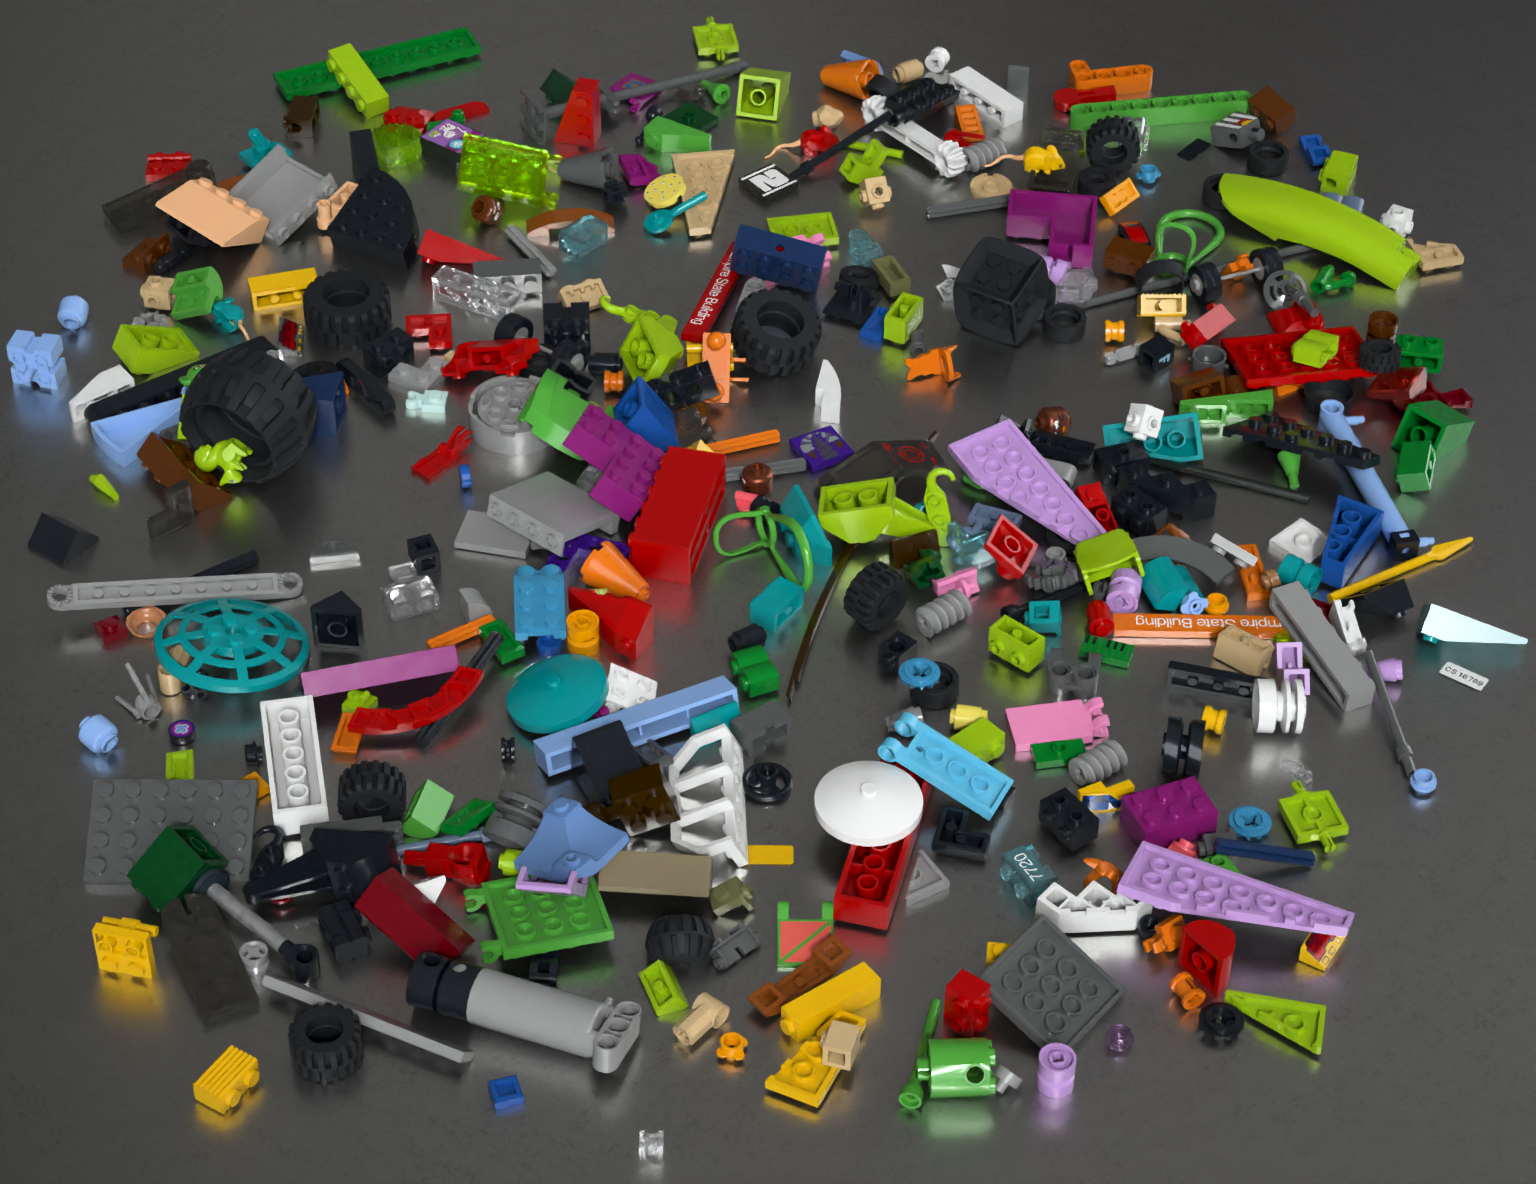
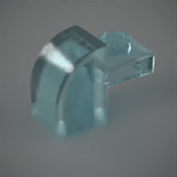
M957 520L948 524L946 541L952 549V561L962 568L974 567L981 569L997 562L983 547L990 534L987 529L969 536Z

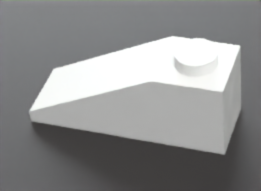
M121 365L99 373L69 402L73 423L85 419L84 411L90 404L134 387V378Z

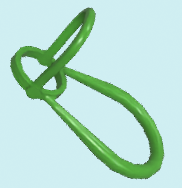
M1181 209L1164 214L1156 223L1155 260H1180L1186 264V268L1183 270L1184 274L1188 273L1189 268L1195 262L1219 246L1224 240L1225 229L1217 218L1200 210ZM1186 217L1200 219L1214 227L1216 236L1193 258L1196 249V235L1193 230L1187 225L1170 221ZM1176 227L1189 234L1192 246L1188 257L1175 252L1163 253L1164 228ZM1160 274L1167 278L1175 276L1172 274Z
M761 506L756 508V511L736 512L726 515L715 525L713 542L718 553L724 556H736L759 546L769 547L785 579L804 587V593L811 589L814 580L812 553L807 537L796 519L788 515L771 513L769 506ZM762 515L765 516L769 527V538L766 536L763 528ZM741 517H755L756 529L760 540L732 551H725L720 548L718 540L719 531L727 521ZM774 520L788 526L795 535L803 560L804 578L802 583L799 582L775 549L777 532Z

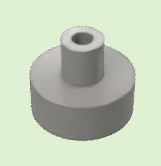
M998 1063L993 1071L999 1077L996 1082V1090L1002 1094L1008 1085L1017 1089L1023 1081L1021 1077L1001 1063Z

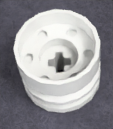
M1255 679L1252 693V723L1254 732L1273 733L1277 721L1280 724L1282 733H1288L1290 725L1292 733H1301L1306 716V695L1302 680L1293 679L1290 688L1289 680L1283 679L1280 691H1277L1274 679Z

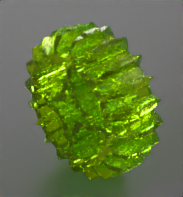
M398 122L374 128L372 137L378 164H384L385 167L390 165L394 168L395 166L402 167L404 164L410 165L411 162H417V158H421L423 153L420 142L422 133L419 132V129L414 128L413 125L407 126L406 123L398 124Z

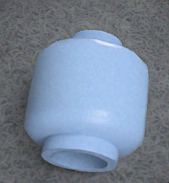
M66 296L59 304L57 319L63 327L70 330L83 327L87 321L89 305L80 296Z
M97 714L92 717L88 716L81 721L78 734L79 740L96 754L101 752L107 753L116 746L118 742V729L105 716Z

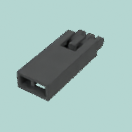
M382 815L300 826L303 854L312 850L309 838L314 828L393 835L395 845L404 844L402 822H383Z

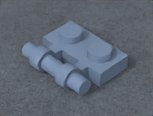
M976 503L968 516V525L974 527L964 526L962 535L969 536L974 541H986L990 532L983 529L991 531L999 515H1004L1018 528L1022 523V515Z

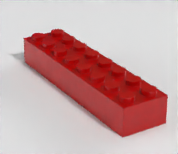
M880 758L879 762L888 763L904 770L918 783L923 794L922 817L917 827L909 835L897 842L873 847L851 844L834 895L833 919L888 930L933 785L896 761L887 762Z

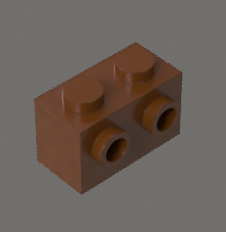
M1268 86L1248 99L1249 114L1258 117L1263 126L1268 131H1273L1276 135H1279L1297 121L1295 107Z
M1114 236L1105 249L1103 268L1135 278L1141 267L1151 261H1155L1156 247Z
M1212 367L1169 380L1172 400L1177 405H1179L1181 400L1227 395L1224 374Z

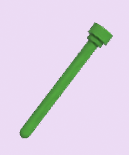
M934 998L930 1002L916 1057H926L927 1039H933L942 1005L941 1000L938 998ZM916 1058L910 1080L902 1086L898 1098L902 1106L910 1109L920 1107L924 1096L920 1085L921 1081H917Z

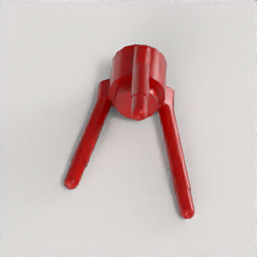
M953 128L945 134L943 141L952 140L953 142H958L959 147H969L974 144L966 142L964 137L984 139L985 136L962 132Z

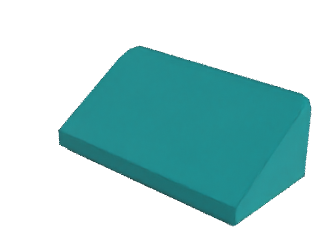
M732 701L691 718L690 737L724 723L730 730V720L741 715L738 703ZM720 739V740H717V741H714V742H712V743H709V744H707V745L701 746L700 749H701V748H704V747H706V746H709V745H711V744H714V743H716V742H719V741H721V739Z

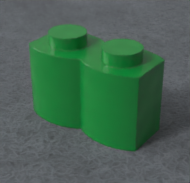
M761 644L731 652L732 660L729 661V669L733 676L736 675L738 677L739 687L742 692L746 691L747 695L752 698L779 690V674Z

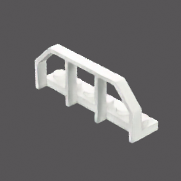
M724 723L691 736L673 758L674 764L669 765V783L677 796L681 818L679 821L670 823L671 842L678 850L689 855L715 856L725 852L729 859L732 858L738 867H742L748 864L745 792L742 781L744 773L743 749ZM721 739L722 747L719 748L722 763L680 778L681 769L701 746ZM723 777V785H721L723 798L681 813V792ZM719 813H724L725 823L723 824V831L726 837L699 847L682 840V827Z

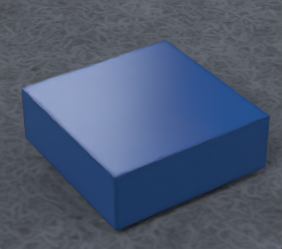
M516 1075L488 1081V1089L495 1110L524 1103V1096Z

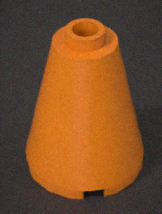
M862 59L826 65L820 72V79L823 85L865 101L870 98L865 86L874 75L880 73L876 61Z
M608 540L603 541L601 545L604 547L599 551L594 549L585 560L580 571L584 576L579 577V580L595 589L606 588L608 592L614 593L615 597L623 598L625 595L645 601L650 594L648 590L649 584L613 543Z

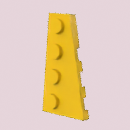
M840 1009L817 1031V1035L810 1042L806 1041L792 1059L788 1058L775 1075L771 1074L765 1080V1088L818 1108L841 1070L822 1064L823 1048L820 1047V1041L823 1031H828L832 1020L861 1026V1036L866 1027V1018Z

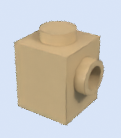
M832 1020L829 1030L823 1031L820 1041V1047L823 1048L822 1064L850 1071L860 1046L861 1026Z

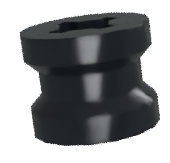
M761 494L757 496L751 503L750 511H756V508L761 506H769L771 513L779 514L780 505L775 501H770L766 495ZM762 515V522L768 525L765 516Z
M199 669L196 672L201 675L211 677L209 673L203 669ZM184 682L181 687V693L186 698L196 701L204 699L208 691Z

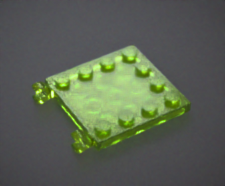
M464 133L456 189L466 193L488 195L509 202L523 203L528 206L542 207V204H544L548 210H556L557 203H552L551 201L558 202L559 194L544 192L546 168L548 167L551 172L557 173L558 165L554 164H559L563 157L548 155V151Z

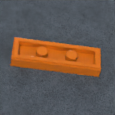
M1256 544L1237 545L1258 558L1251 569L1249 567L1242 569L1235 565L1246 600H1270L1271 590L1270 588L1265 590L1260 580L1264 567Z

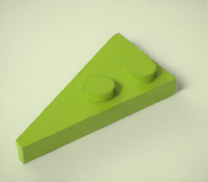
M1226 989L1225 1003L1235 1006L1241 1012L1318 1055L1321 1054L1326 1005Z

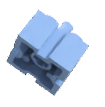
M16 330L6 346L9 361L13 362L10 368L13 383L31 385L34 381L40 387L58 389L67 373L65 358L60 357L63 352L61 335L43 333L41 337H35V333L32 331Z

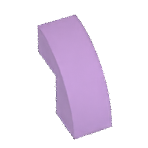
M1272 642L1273 646H1275L1273 659L1279 689L1283 679L1289 680L1290 688L1293 679H1301L1305 695H1310V672L1308 668H1303L1302 642Z

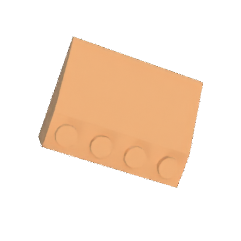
M203 177L189 180L156 202V207L222 247L261 243L270 221L269 218L263 215L261 210L247 206L244 200L229 195V191L217 188L212 185L213 182Z

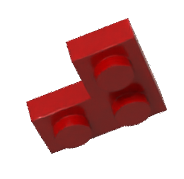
M451 313L405 315L406 333L415 337L429 335V349L442 350L452 348Z

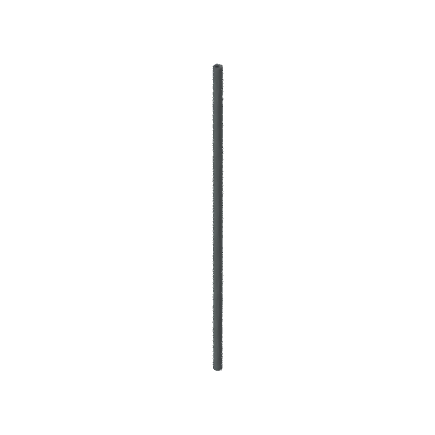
M1298 244L1278 249L1277 251L1282 258L1314 250L1315 248ZM1235 261L1216 265L1219 273H1221L1228 266V264L1233 263ZM1188 273L1184 274V283L1188 282ZM1177 276L1146 283L1143 285L1142 290L1150 292L1174 286L1180 282V279ZM1134 286L1068 304L1084 309L1139 295V291ZM1047 309L1043 310L1038 320L1044 318V313Z

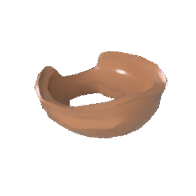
M145 606L132 611L127 616L125 624L134 636L142 639L154 638L155 631L142 635L138 633V627L144 623H154L158 626L161 620L166 617V614L155 606Z

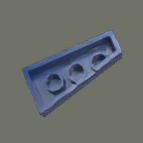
M1338 495L1320 568L1323 570V575L1320 582L1339 589L1343 588L1379 536L1384 515L1383 510Z

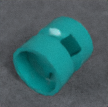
M1291 553L1282 560L1277 574L1281 585L1299 581L1311 596L1320 584L1323 570L1312 563L1305 564L1304 559Z

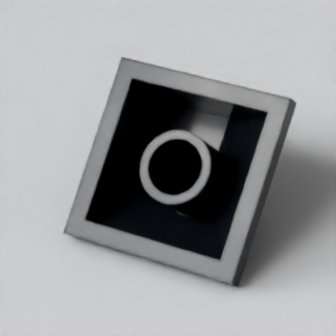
M1404 578L1379 583L1341 599L1342 606L1344 607L1349 604L1350 600H1353L1355 604L1354 610L1378 617L1391 616L1392 619L1407 615L1405 610L1415 607Z

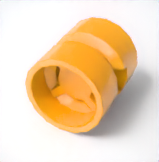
M581 609L567 616V649L570 654H581L591 657L599 651V618L595 612Z

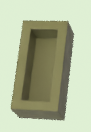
M893 255L872 259L871 268L879 274V283L890 297L901 295L902 292H910L911 279Z

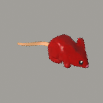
M823 125L820 127V130H805L797 141L776 146L764 159L774 155L780 148L796 147L799 145L804 155H817L818 151L824 152L840 142V140L832 133L828 126Z

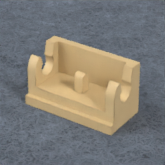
M1230 625L1219 633L1213 657L1245 674L1259 677L1262 668L1267 670L1275 646L1234 625Z

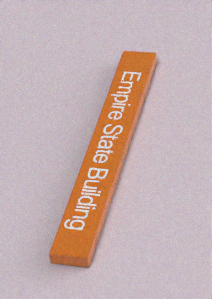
M1112 613L1115 625L1113 637L1218 638L1220 632L1230 625H1234L1260 639L1292 640L1276 616Z

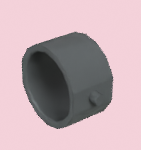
M1200 345L1193 350L1192 357L1188 356V361H1191V373L1212 367L1224 374L1225 369H1229V365L1226 364V352L1215 345ZM1203 361H1209L1216 364H1206L1203 363Z

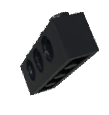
M708 360L646 382L672 412L720 395ZM628 388L625 389V390L619 391L621 398H622V396L625 394V392L628 390Z

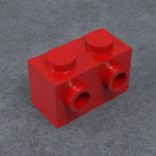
M962 968L946 985L943 1024L967 1038H974L979 1031L983 1032L990 1022L988 1014L992 1001L990 998L991 985Z

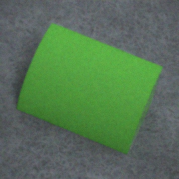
M427 779L415 791L402 820L403 833L420 839L436 836L441 828L440 824L447 815L454 795Z

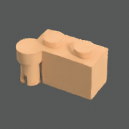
M347 181L328 200L322 199L317 202L318 216L316 219L319 229L327 230L330 223L359 184Z

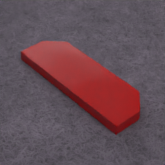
M472 101L437 111L433 116V121L445 120L451 117L455 109H461L466 119L489 112V107L484 102Z

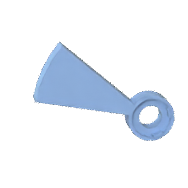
M183 386L181 395L186 393L188 387ZM181 397L90 422L93 438L108 457L125 468L138 458L136 454L151 431L159 434L163 429L179 423Z

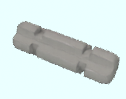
M1137 342L1132 344V346L1128 345L1103 354V362L1107 366L1116 364V361L1120 363L1135 358V355L1138 357L1139 347L1143 343Z

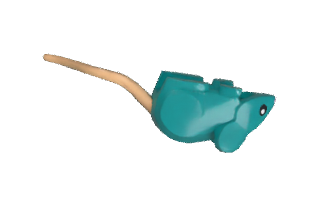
M228 297L214 302L211 312L217 317L214 319L217 324L221 323L222 328L229 333L241 329L246 340H250L243 327L245 323L244 310L238 305L231 304L234 298Z

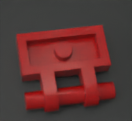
M176 151L175 154H164L163 152L148 154L145 173L146 182L190 180L191 153Z

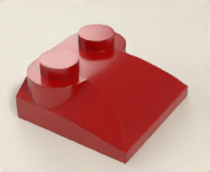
M396 106L383 114L384 122L381 126V134L420 140V137L427 131L428 122L433 121L435 113L424 109Z
M1294 301L1293 307L1273 311L1266 316L1275 333L1325 329L1320 312L1317 317H1311L1304 307L1299 306L1296 301Z
M1001 514L998 516L983 547L997 561L996 567L1000 576L1007 580L1015 578L1018 580L1024 575L1038 544Z

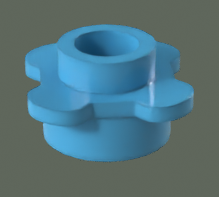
M1153 164L1142 165L1140 172L1136 173V178L1142 179L1145 183H1154L1155 179L1161 176V172Z

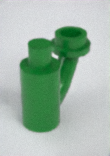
M1327 265L1319 270L1310 287L1317 294H1321L1325 290H1336L1344 286L1350 288L1356 283V275L1352 271H1346L1341 274L1339 280L1332 281L1335 276V268L1332 265Z

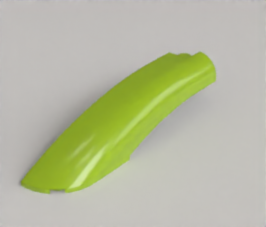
M1224 173L1220 179L1218 193L1222 196L1221 202L1238 219L1274 241L1277 239L1287 240L1338 257L1358 267L1395 291L1417 269L1422 258L1412 249L1404 246L1406 238L1361 212L1320 194L1289 184L1253 176Z

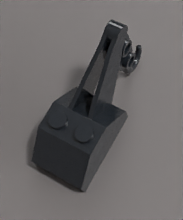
M276 825L264 826L256 832L254 838L259 839L265 833H274L275 837L271 843L265 845L260 851L249 874L251 882L244 885L243 894L246 902L250 905L330 891L336 900L346 898L349 902H357L379 874L391 867H394L402 874L393 835L314 828L309 838L312 850L280 866L285 856V832Z

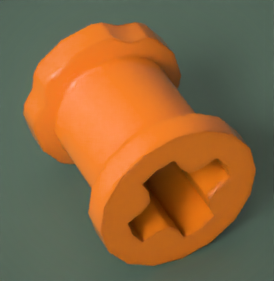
M1189 972L1177 974L1169 983L1170 989L1181 998V1004L1184 1009H1194L1205 999L1204 991L1197 988Z

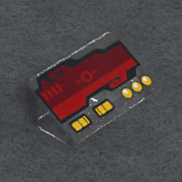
M283 317L279 319L277 341L280 352L279 357H302L304 326Z

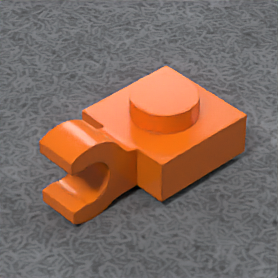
M1249 254L1239 255L1235 262L1228 264L1221 272L1222 276L1253 269V263H1250L1247 258ZM1246 275L1234 277L1233 280H1239Z
M1173 914L1154 926L1157 934L1142 942L1146 953L1152 950L1154 954L1161 951L1171 952L1180 946L1182 927L1185 925L1181 914Z

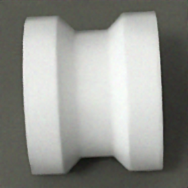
M935 47L926 57L925 65L931 72L939 73L949 62L950 55L946 49Z

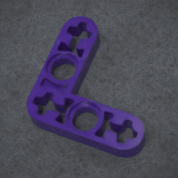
M583 534L565 542L563 556L561 557H568V560H558L560 556L552 552L545 565L554 564L559 566L562 572H564L565 582L579 557L588 558L593 551L590 550L591 547L603 548L604 546L601 543L608 540L620 550L627 560H629V547L622 542Z

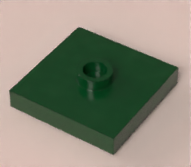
M690 102L684 103L663 116V118L703 132L719 124V117Z

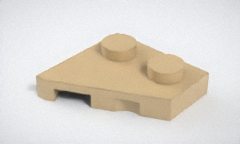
M1406 239L1405 247L1412 249L1415 253L1422 256L1418 265L1422 271L1461 265L1464 262V256L1455 244L1427 241L1426 245L1414 244L1413 239Z

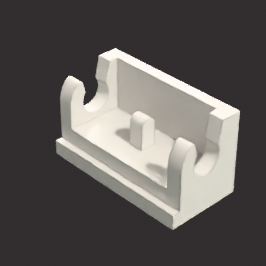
M1341 599L1334 600L1328 615L1330 623L1335 627L1336 633L1341 640L1348 645L1349 651L1353 656L1363 655L1366 651L1367 642L1361 636L1354 613V601L1350 600L1347 606L1342 607Z

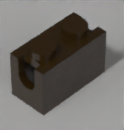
M293 95L291 104L288 103L287 115H284L283 127L288 128V137L313 138L320 116L318 96Z

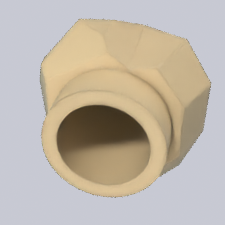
M829 104L814 110L812 113L815 127L826 125L831 130L837 128L844 118L842 111L834 109Z

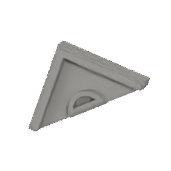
M923 849L919 850L904 901L906 907L950 887V881Z

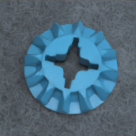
M912 658L903 662L899 668V678L902 679V684L909 685L911 690L915 687L923 690L925 686L932 688L934 683H939L940 669L935 662L929 659Z
M1255 806L1238 807L1230 813L1228 818L1229 826L1234 828L1237 838L1245 836L1247 841L1252 837L1259 841L1262 836H1268L1272 826L1268 813ZM1255 821L1254 825L1245 826V823L1250 824Z

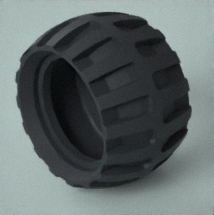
M240 347L236 350L231 349L208 362L191 381L180 408L179 421L182 424V434L187 438L190 443L189 446L194 452L201 445L209 444L213 447L222 440H229L230 438L239 439L253 450L251 455L241 459L248 467L246 470L240 471L243 476L241 482L264 483L290 468L308 446L315 429L317 417V403L313 400L311 389L305 385L302 377L296 371L290 369L279 358L276 359L268 355L267 352L251 350L248 347ZM218 466L216 469L224 474V470Z

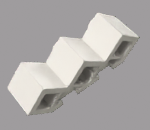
M1094 880L1077 897L1054 882L1037 898L1035 919L1043 913L1063 933L1135 930L1139 926L1141 918L1152 913L1153 906L1139 900L1130 899L1119 893L1115 895Z

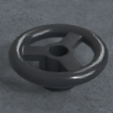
M772 762L754 764L747 768L742 775L745 794L759 802H775L783 799L791 792L794 784L789 770L780 764ZM756 773V778L749 779L752 774ZM778 773L786 781L782 790L776 785ZM750 787L768 789L772 794L757 793Z

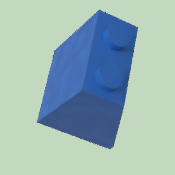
M637 376L613 408L614 419L622 422L632 432L641 435L654 447H658L664 453H667L669 446L677 447L679 443L674 413L642 377Z

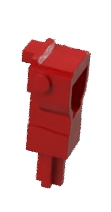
M465 842L456 846L430 843L426 852L405 850L403 853L404 865L423 866L428 877L445 875L447 878L463 879L464 884L478 886L479 883L488 882L491 875L490 867L492 863L488 860L485 846L481 843Z

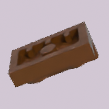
M163 232L156 239L147 236L122 259L123 267L144 274L153 267L154 262L171 251L169 234Z

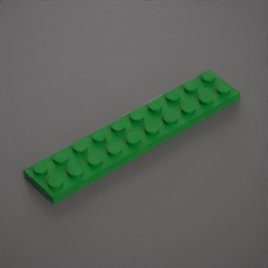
M466 26L358 52L376 79L395 76L408 71L412 72L424 67H433L436 64L453 62L457 59L473 57L482 53L480 44ZM326 60L273 73L274 81L287 101L292 100L293 95H318L322 92L335 91L343 87V85H339L335 74L329 71Z

